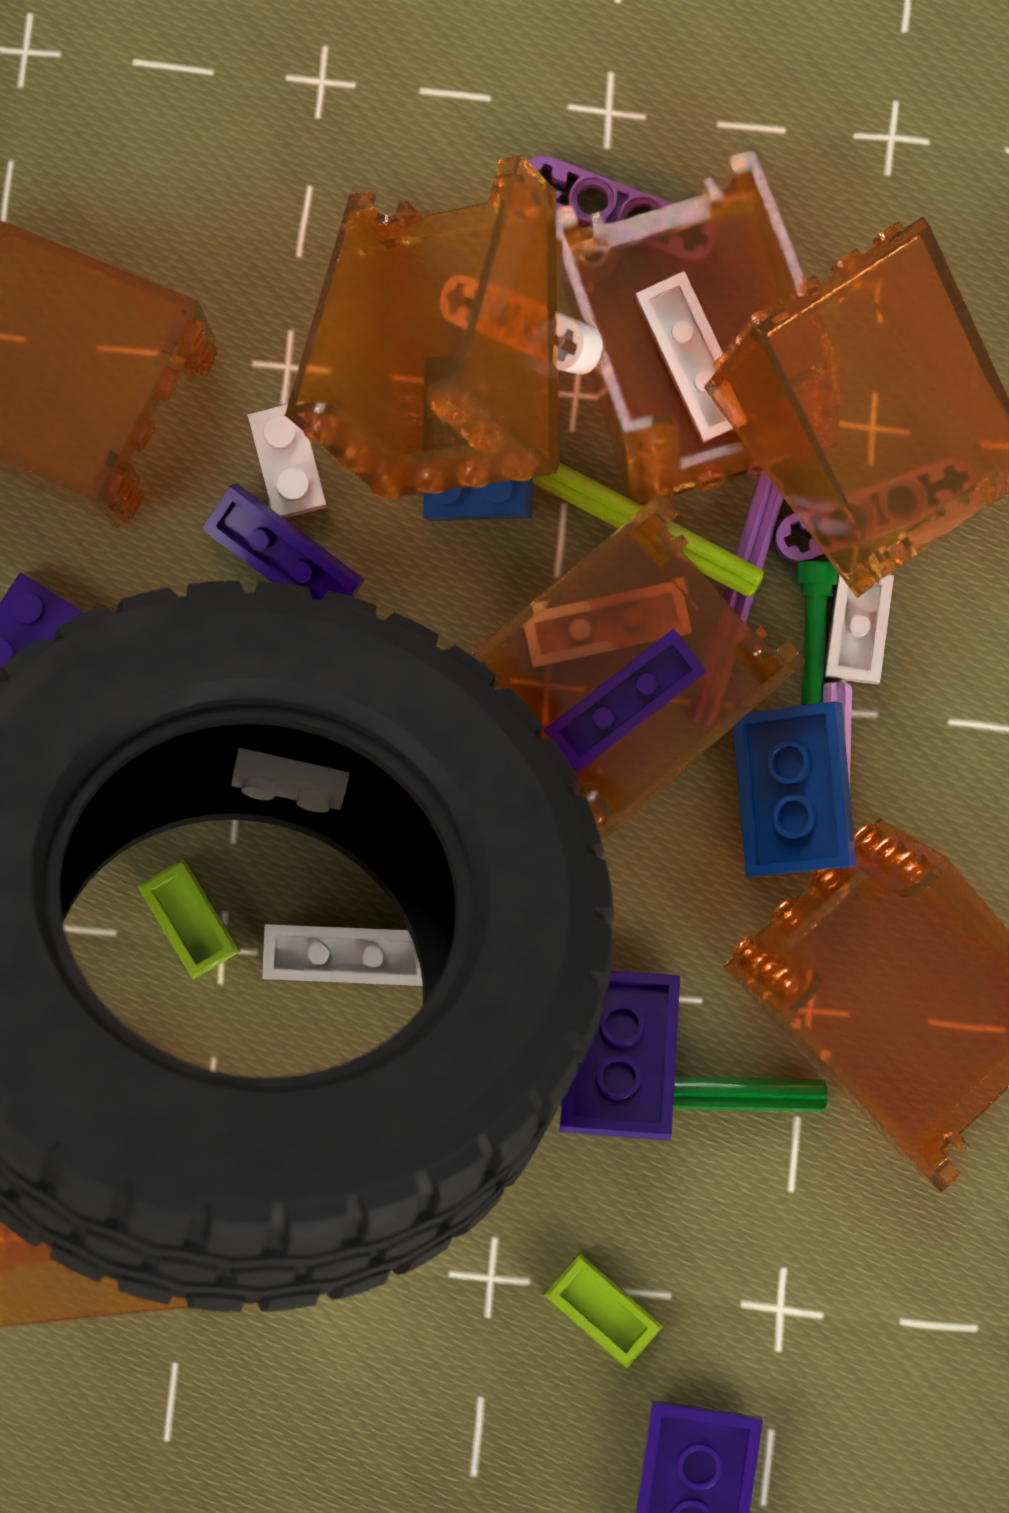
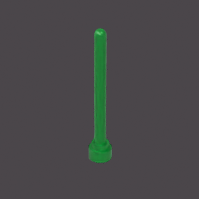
M820 561L797 562L796 585L801 586V596L806 597L801 706L823 703L828 598L833 597L834 587L838 586L840 564Z

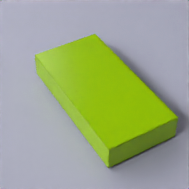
M185 858L137 886L192 980L197 979L241 952Z
M581 1252L574 1257L544 1292L546 1298L626 1368L633 1363L663 1328V1325Z

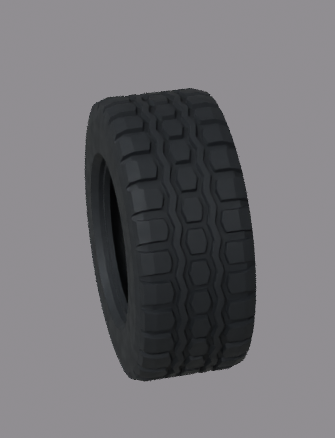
M240 581L188 584L186 596L180 597L170 587L120 599L116 613H112L104 606L81 614L58 626L53 633V642L40 637L18 652L0 668V1222L34 1247L42 1243L51 1248L50 1258L69 1270L98 1283L105 1276L118 1281V1291L141 1299L169 1304L172 1297L186 1299L187 1306L190 1309L213 1312H241L244 1303H257L260 1311L263 1312L293 1310L316 1305L319 1295L327 1294L331 1300H340L366 1292L385 1284L391 1270L396 1275L405 1274L427 1263L446 1250L453 1237L468 1233L484 1219L499 1202L505 1191L504 1188L513 1185L526 1168L573 1082L579 1065L582 1063L599 1025L604 1008L602 997L609 985L613 964L614 938L611 923L614 919L613 894L606 860L601 858L604 850L594 815L587 798L577 796L580 789L579 781L567 758L554 739L540 738L543 732L542 723L510 688L500 690L493 688L495 674L476 658L457 645L446 650L438 648L436 644L439 634L394 612L385 620L377 618V605L355 597L327 591L320 601L312 599L310 589L307 586L258 581L255 592H245ZM239 748L350 772L341 809L330 808L328 812H313L299 807L296 803L297 800L275 796L272 800H260L243 794L242 788L231 786ZM241 820L278 825L324 842L360 866L378 883L395 905L413 940L420 964L423 984V1006L404 1027L373 1050L349 1062L322 1071L283 1077H251L217 1072L190 1064L167 1054L125 1026L102 1003L87 983L74 959L66 938L63 922L74 901L90 880L119 854L142 840L183 825L206 821Z

